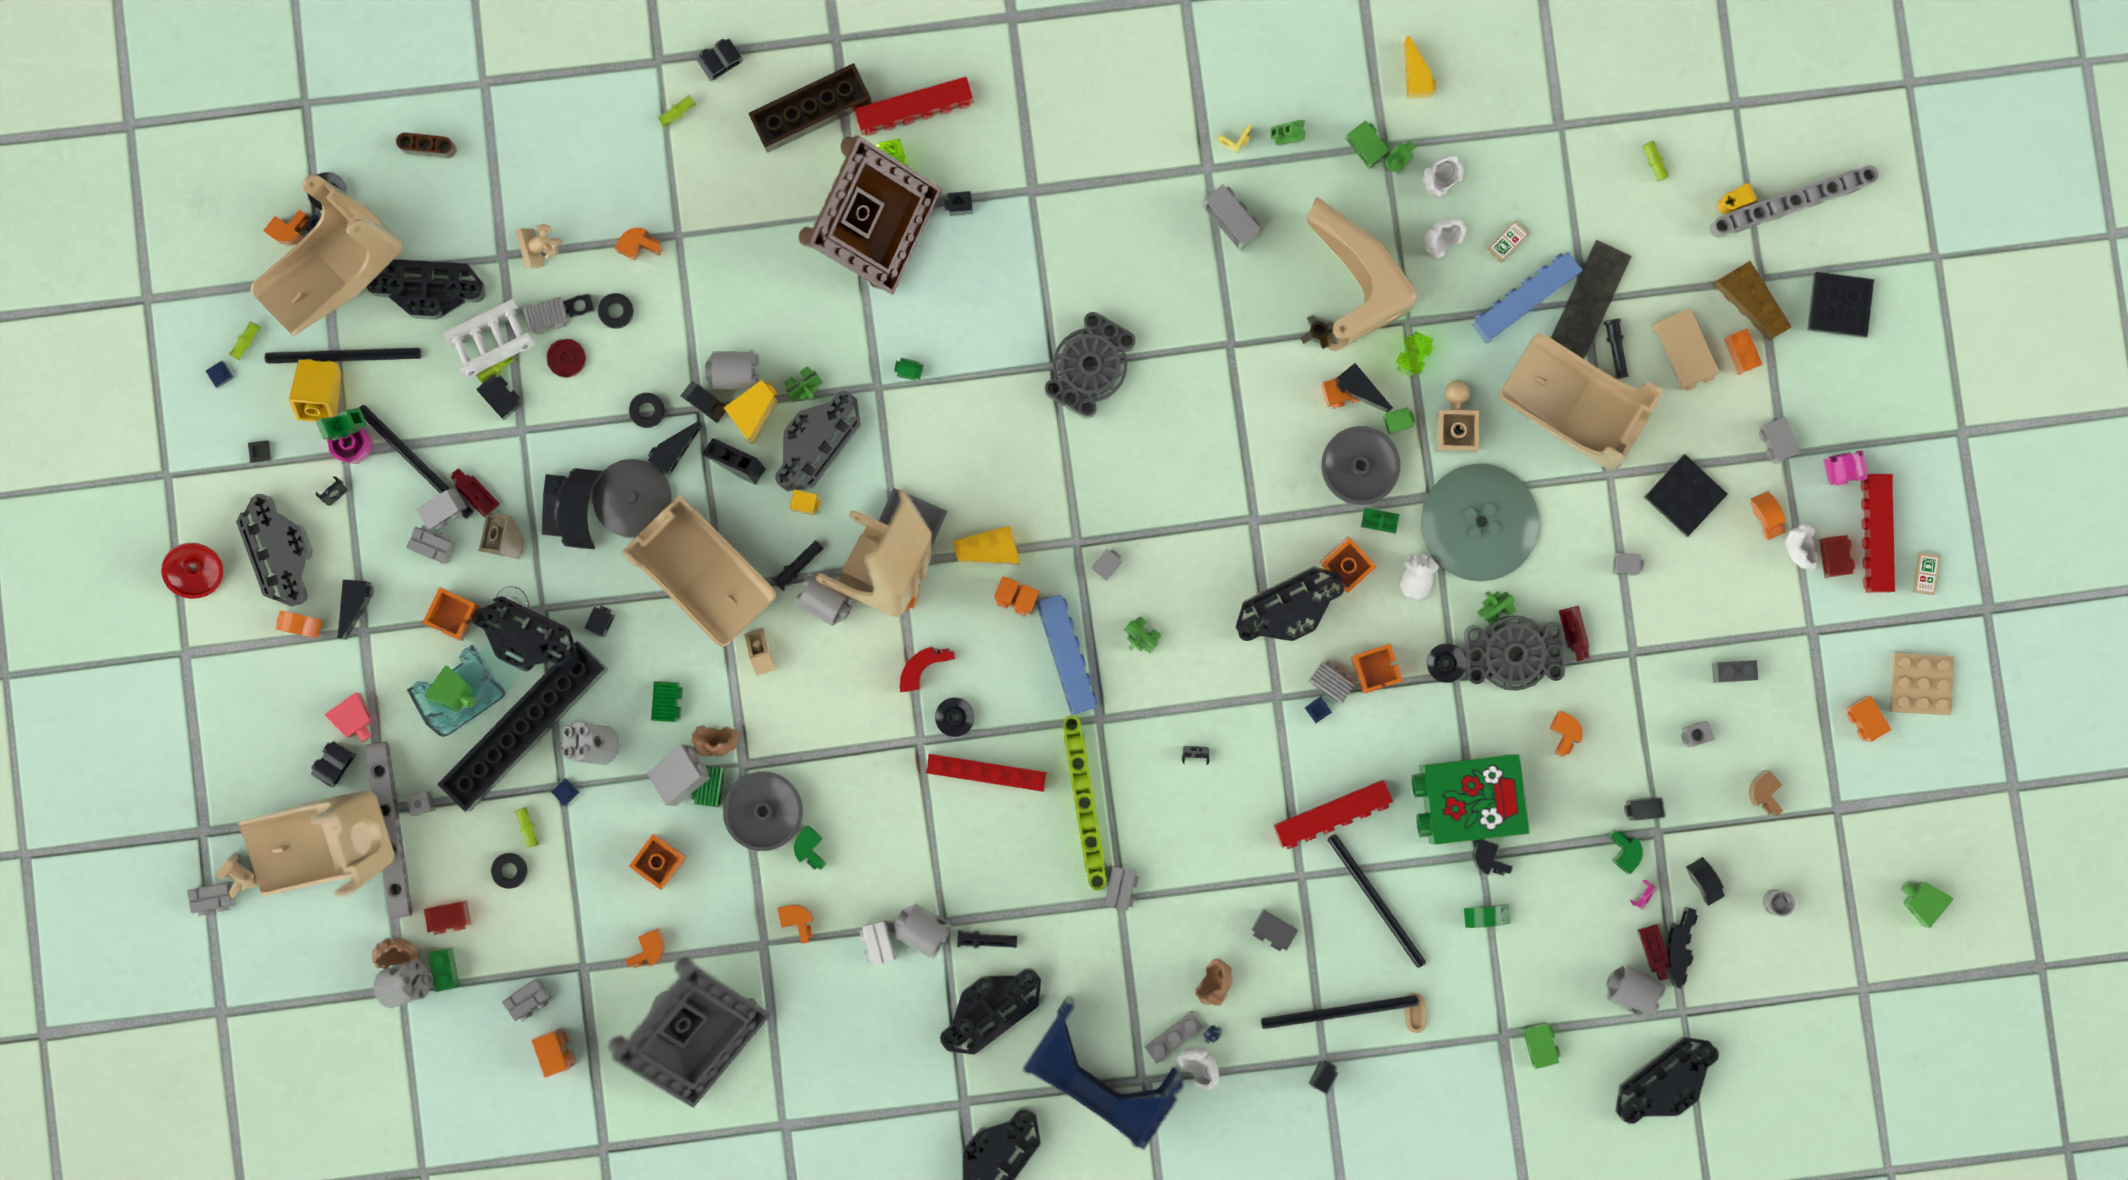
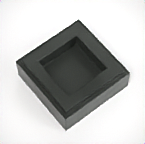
M268 440L248 443L251 463L271 461L270 443Z

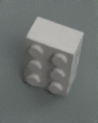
M1222 184L1205 198L1203 208L1241 251L1258 237L1261 230L1259 227L1260 223L1254 216L1250 217L1247 213V207L1241 201L1238 203L1234 198L1235 193L1230 187L1226 188Z

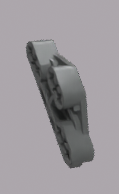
M840 391L831 402L799 411L786 427L783 435V465L775 475V480L780 487L787 492L815 487L861 426L858 401L847 391ZM846 397H848L847 400L849 401V403H843L841 405L842 402L840 399H845ZM835 404L838 406V408L841 405L840 408L841 410H843L842 414L839 410L836 412L837 409L836 407H834ZM854 408L856 418L854 416L851 417L848 421L850 425H848L843 419L845 420ZM836 412L835 415L837 418L835 420H829L830 417L828 416V414H834ZM808 416L809 423L804 422L802 424L801 418ZM797 423V425L800 427V425L802 424L801 428L804 431H797V428L794 425ZM837 429L840 430L839 434L833 440L831 445H829L827 442L831 439V437L834 435ZM796 432L797 438L790 440L789 433ZM822 451L823 455L816 462V464L814 465L816 468H814L809 463H812L818 456V454ZM800 459L801 466L796 465L794 467L793 460L798 461ZM787 466H788L790 469L793 468V471H794L796 474L793 475V474L790 472V474L788 475L789 481H788V482L784 481L783 483H781V482H782L781 476H782V475L787 476V474L789 473V471L786 469ZM806 473L808 476L803 479L805 485L795 486L802 475Z
M256 494L251 498L245 512L240 513L236 523L263 596L291 607L300 605L307 600V591L301 576L306 560L310 559L313 553L308 536L302 526L295 524L277 512L271 497L264 494ZM262 500H265L263 507H261L259 504L262 503ZM249 514L251 515L253 522L257 521L256 524L249 526ZM268 518L272 519V521H270V525L266 524L269 521ZM293 529L298 531L295 533V537L291 536V534L294 533ZM258 534L262 547H267V549L258 551L260 548L255 535ZM300 548H304L302 555L298 554L301 551ZM265 560L268 561L271 572H276V575L268 577L269 573L264 562ZM288 573L292 574L290 580H286V577L289 576ZM274 586H277L280 597L275 596ZM295 591L299 592V595H297V599L293 598V596L296 594Z

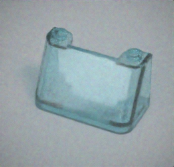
M473 645L462 650L459 656L462 663L452 669L473 688L470 696L475 698V704L471 708L463 705L459 712H455L433 704L424 697L432 685L426 681H417L407 689L425 724L441 737L452 734L505 696L506 692Z

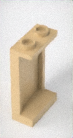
M1691 308L1656 322L1651 326L1653 332H1657L1679 381V390L1685 388L1688 391L1697 387L1696 383L1702 380L1705 384L1715 379L1714 375L1718 374L1719 370Z

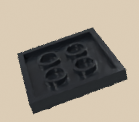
M1815 272L1807 330L1867 338L1874 279Z
M1684 454L1651 488L1644 498L1682 534L1689 537L1728 493Z

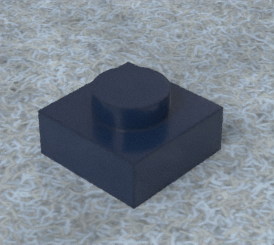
M222 360L206 370L207 375L216 388L221 387L234 378Z
M1321 696L1304 707L1315 724L1332 713Z
M567 778L551 791L564 806L569 804L580 793Z

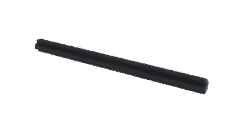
M420 348L269 352L265 353L264 359L267 364L298 363V360L307 359L321 362L420 359L422 351Z
M366 405L359 407L365 421L440 494L451 489ZM466 504L467 508L461 512L462 516L468 519L473 514V510Z
M1336 834L1331 835L1327 839L1329 844L1417 968L1422 967L1426 963L1425 959Z
M1411 995L1261 1019L1262 1029H1270L1418 1006V997Z

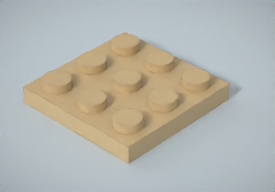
M1892 653L1890 712L1951 715L1954 656Z

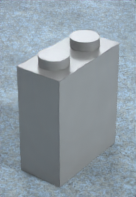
M680 745L647 772L663 802L669 806H677L710 779L707 767L699 760L695 748L687 745Z

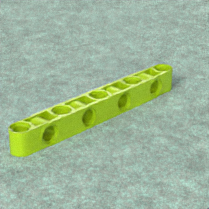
M1070 715L1063 721L1064 742L1085 870L1090 887L1094 890H1101L1106 885L1105 863L1084 735L1080 720L1076 716ZM1069 719L1077 721V728L1075 730H1069L1066 727V722ZM1075 758L1083 760L1084 766L1081 769L1073 767L1072 762ZM1082 797L1089 798L1090 806L1088 808H1081L1079 806V800ZM1089 836H1093L1097 840L1096 845L1092 848L1087 847L1085 844V840ZM1094 876H1101L1103 878L1101 886L1095 887L1092 884Z

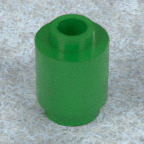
M901 358L900 361L896 360L894 372L897 373V377L914 381L915 379L920 380L924 365L919 364V361Z

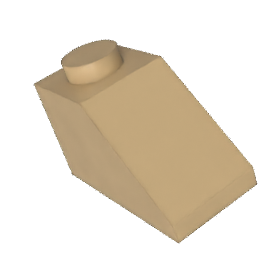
M761 628L744 634L749 658L756 675L776 670L764 629Z

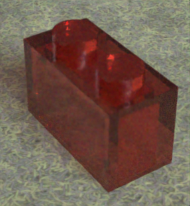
M1843 535L1819 539L1824 578L1853 574L1855 563L1851 559L1850 551L1852 550V544L1848 536Z
M467 900L423 909L427 932L434 931V935L444 934L446 929L453 928L454 931L466 929L465 925L471 924Z

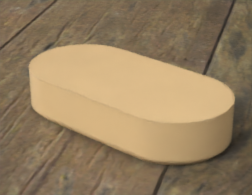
M1410 993L1407 996L1416 995L1418 997V1006L1404 1008L1406 1027L1413 1033H1420L1426 1027L1425 1001L1420 994Z

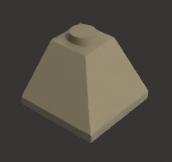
M494 513L486 516L478 551L520 559L524 539L512 516Z

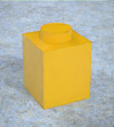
M794 490L790 510L815 515V511L820 509L821 500L818 499L819 496L817 494Z

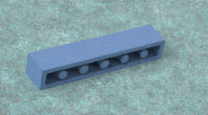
M1569 252L1565 255L1562 253L1558 254L1552 259L1553 264L1549 267L1546 264L1536 271L1538 273L1537 276L1533 279L1529 276L1521 282V288L1518 290L1513 288L1505 294L1507 296L1505 300L1501 302L1498 299L1490 306L1491 310L1485 313L1482 311L1475 317L1476 321L1472 325L1486 343L1583 271Z
M1060 594L1038 601L1036 603L1071 716L1097 708L1096 694L1090 688L1092 684L1089 673L1086 674L1084 666H1086L1083 654L1080 655L1078 650L1080 642L1077 635L1074 636L1072 628H1074L1072 618L1068 617L1066 611L1068 609L1066 599L1062 598Z

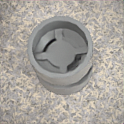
M1775 889L1766 892L1763 896L1762 904L1765 911L1769 914L1782 917L1792 913L1795 907V900L1790 893Z

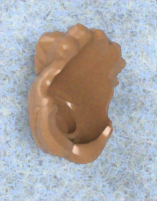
M702 725L696 727V730L692 733L691 741L694 744L696 753L701 756H723L736 748L739 735L735 729L729 727L717 730Z
M386 938L378 943L372 951V963L375 964L376 968L387 969L390 965L403 964L412 960L419 961L417 947L404 938Z
M1213 959L1207 965L1205 977L1199 983V986L1195 988V995L1201 1003L1220 1006L1225 1001L1227 992L1232 985L1231 967L1221 959Z

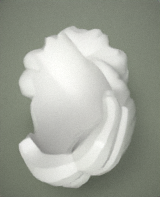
M1454 155L1443 156L1436 160L1430 168H1426L1424 171L1423 183L1427 192L1440 199L1446 195L1447 189L1461 181L1464 168Z
M1455 217L1436 222L1424 234L1426 251L1432 257L1438 259L1445 255V250L1449 246L1461 244L1467 231L1463 225V220Z
M1800 524L1797 528H1792L1785 539V546L1788 548V554L1794 563L1802 569L1813 570L1818 566V554L1813 551L1815 528L1809 524Z
M1415 554L1414 556H1409L1404 565L1407 568L1400 584L1404 596L1415 600H1422L1431 591L1433 573L1439 569V565L1431 557H1427L1426 554Z
M1204 1047L1184 1049L1177 1058V1062L1180 1063L1179 1065L1182 1069L1187 1068V1071L1193 1074L1194 1085L1204 1090H1210L1213 1086H1216L1219 1082V1072L1215 1059L1208 1054Z

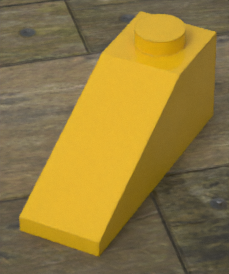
M1406 36L1403 44L1407 98L1431 97L1433 91H1436V80L1432 79V73L1411 37Z

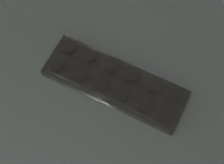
M1595 240L1582 268L1583 271L1580 272L1550 337L1551 339L1585 359L1632 257L1631 255Z

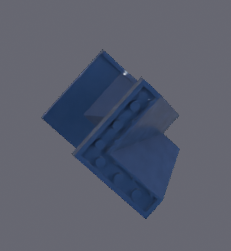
M1067 995L1056 1012V1019L1022 1070L1027 1074H1033L1066 1093L1107 1121L1127 1137L1133 1146L1144 1150L1178 1100L1176 1094L1178 1095L1184 1086L1181 1073L1172 1067L1157 1089L1126 1094L1117 1092L1079 1066L1065 1020L1075 1007L1074 999Z

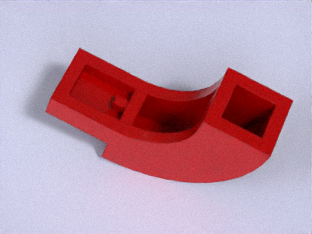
M929 647L916 653L906 663L902 671L900 693L921 690L920 677L922 672L931 664L955 660L954 651L950 652V649L947 648L938 650V654H935L934 648Z

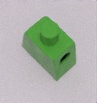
M447 665L444 666L424 695L433 704L455 712H459L463 705L471 708L475 704V698L470 696L473 688Z
M1908 880L1901 887V890L1908 895L1903 904L1923 927L1931 928L1953 901L1951 896L1926 882H1919L1915 886Z

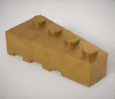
M1751 261L1712 284L1769 341L1792 327Z

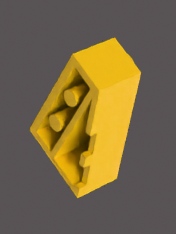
M1010 525L953 541L958 562L1020 565Z

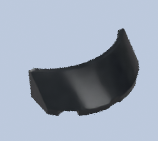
M573 468L567 480L561 482L555 498L554 520L556 530L561 532V542L564 546L595 550V545L588 528V505L596 483L604 475V471Z

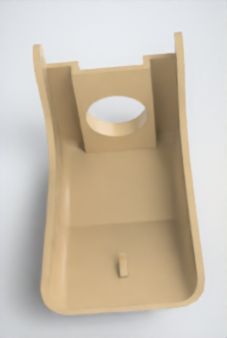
M316 174L307 176L302 182V188L321 202L323 211L319 222L293 249L251 285L253 296L292 336H295L359 295L402 250L400 239L363 203Z
M1316 197L1308 213L1307 223L1347 266L1364 293V305L1337 320L1333 325V331L1326 337L1329 344L1327 348L1337 351L1406 315L1416 303L1418 294L1411 281L1404 275L1401 267L1391 257L1388 249L1378 239ZM1333 338L1338 339L1337 344L1332 343Z
M1539 333L1530 341L1501 389L1499 396L1503 401L1559 441L1604 468L1616 470L1621 466L1638 438L1663 391L1649 382H1645L1641 388L1627 385L1595 367L1547 335Z
M904 490L900 492L902 502L890 526L852 510L849 517L866 528L863 534L859 536L848 557L839 580L837 581L824 574H818L816 580L822 585L894 617L901 616L911 598L916 597L919 591L918 584L920 580L924 581L928 572L926 568L931 560V531ZM867 568L869 569L871 579L868 575Z
M681 495L674 499L622 551L623 555L632 564L640 567L720 647L728 645L776 597L773 587Z
M368 790L311 801L238 822L260 893L263 896L351 878L349 882L335 891V896H344L363 886L388 867L395 858L378 799L375 793Z

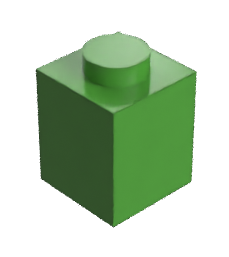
M1408 407L1386 413L1383 416L1388 435L1410 429L1415 422L1413 412H1409Z

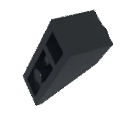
M1356 363L1335 379L1337 382L1335 385L1342 394L1345 392L1348 396L1387 413L1393 409Z
M695 422L659 443L657 447L654 446L648 454V457H650L648 461L671 475L702 428V425Z
M714 438L711 439L702 453L705 457L736 476L755 485L766 470L756 457Z
M545 474L542 535L562 537L560 530H556L554 508L557 491L561 482L567 480L566 476Z
M343 579L337 639L347 640L369 604L370 598L373 597L371 582Z
M1662 797L1626 801L1627 805L1624 806L1625 815L1631 821L1666 817Z

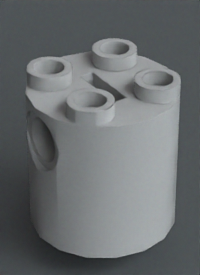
M713 351L705 364V377L714 391L750 389L759 382V374H755V366L759 364L758 354H754L753 351Z
M813 572L811 577L808 576L803 584L805 589L802 593L798 594L794 603L831 626L845 620L853 607L852 599L819 583L816 577L820 573Z
M576 722L565 727L563 730L562 753L565 758H569L571 761L606 765L611 763L618 753L619 737L612 727Z
M916 903L903 909L895 922L896 938L933 959L953 927L946 920Z
M412 960L380 971L374 980V993L380 1004L387 1008H395L425 998L430 991L434 978L423 964L418 960Z
M1623 965L1613 971L1606 982L1608 989L1607 999L1646 1019L1650 1013L1654 1015L1657 1012L1659 997H1662L1666 990V986L1662 985L1659 981L1628 965Z

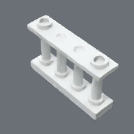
M514 299L442 333L451 348L456 346L463 365L457 367V369L465 379L473 377L478 372L521 351H526L536 344L529 333L523 334L516 318L522 312ZM509 320L517 338L506 343L499 325ZM492 329L499 347L488 352L481 334ZM474 337L481 356L470 360L463 343Z

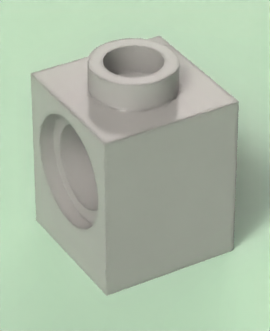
M1106 549L1092 566V569L1107 581L1122 563L1120 560L1121 556L1113 549L1111 551Z
M1614 554L1612 574L1636 576L1640 574V571H1643L1644 560L1641 559L1640 554Z
M1708 721L1681 729V739L1684 745L1687 744V747H1694L1715 740ZM1695 729L1700 733L1698 740H1694L1692 737V732Z
M431 791L406 797L411 816H419L436 811Z

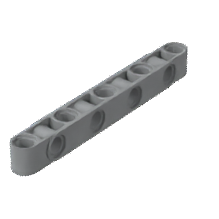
M1871 165L1735 210L1717 218L1711 224L1710 232L1715 237H1723L1853 193L1875 182L1879 176L1878 170ZM1864 172L1870 175V180L1865 179ZM1827 185L1833 186L1834 193L1828 191ZM1792 197L1798 201L1797 206L1791 203L1790 199ZM1754 210H1758L1761 213V218L1755 217ZM1717 223H1722L1725 226V231H1720Z
M387 741L366 745L370 787L378 799L381 812L385 805L390 807V813L386 816L382 812L391 844L396 848L393 862L382 871L390 919L408 917L412 915V904L390 748ZM379 766H383L385 769V773L381 777L377 774ZM396 883L401 886L399 894H396L393 890Z

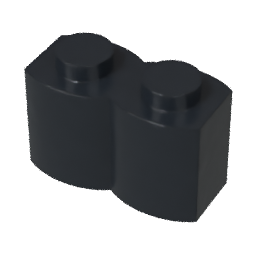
M730 38L719 40L715 43L713 49L701 51L697 58L698 64L710 82L743 62L741 55Z
M493 374L476 390L494 411L505 420L521 406L519 402L521 398L514 390L510 392L506 388L508 383L501 375L497 377Z
M336 741L326 744L322 751L324 753L320 760L317 759L311 767L313 770L311 775L333 788L340 781L356 756L355 753Z
M1324 1060L1323 1063L1319 1061L1309 1084L1328 1095L1339 1074L1336 1070L1337 1067L1327 1060Z

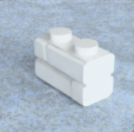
M886 920L862 927L863 931H860L862 943L866 942L868 950L865 951L867 962H871L873 966L896 959Z

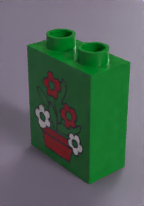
M1520 754L1419 765L1420 773L1411 775L1414 798L1423 797L1425 813L1416 814L1418 835L1420 838L1428 837L1429 844L1437 845L1530 834Z

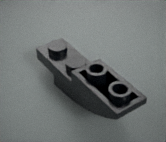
M1684 907L1679 925L1671 923L1667 941V955L1670 961L1668 968L1672 986L1680 989L1687 981L1688 975L1686 970L1693 961L1692 950L1685 947L1691 941L1692 934L1690 930L1696 924L1698 917L1696 914L1697 910L1689 907Z

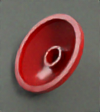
M184 543L174 547L166 554L162 562L161 575L167 588L174 594L188 599H197L208 596L218 588L223 578V564L218 554L208 546L200 543ZM194 563L197 566L192 568L190 567V564Z

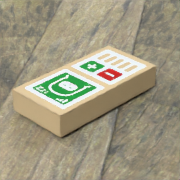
M1514 221L1487 250L1502 262L1529 233Z
M1918 553L1913 592L1935 595L1940 556Z

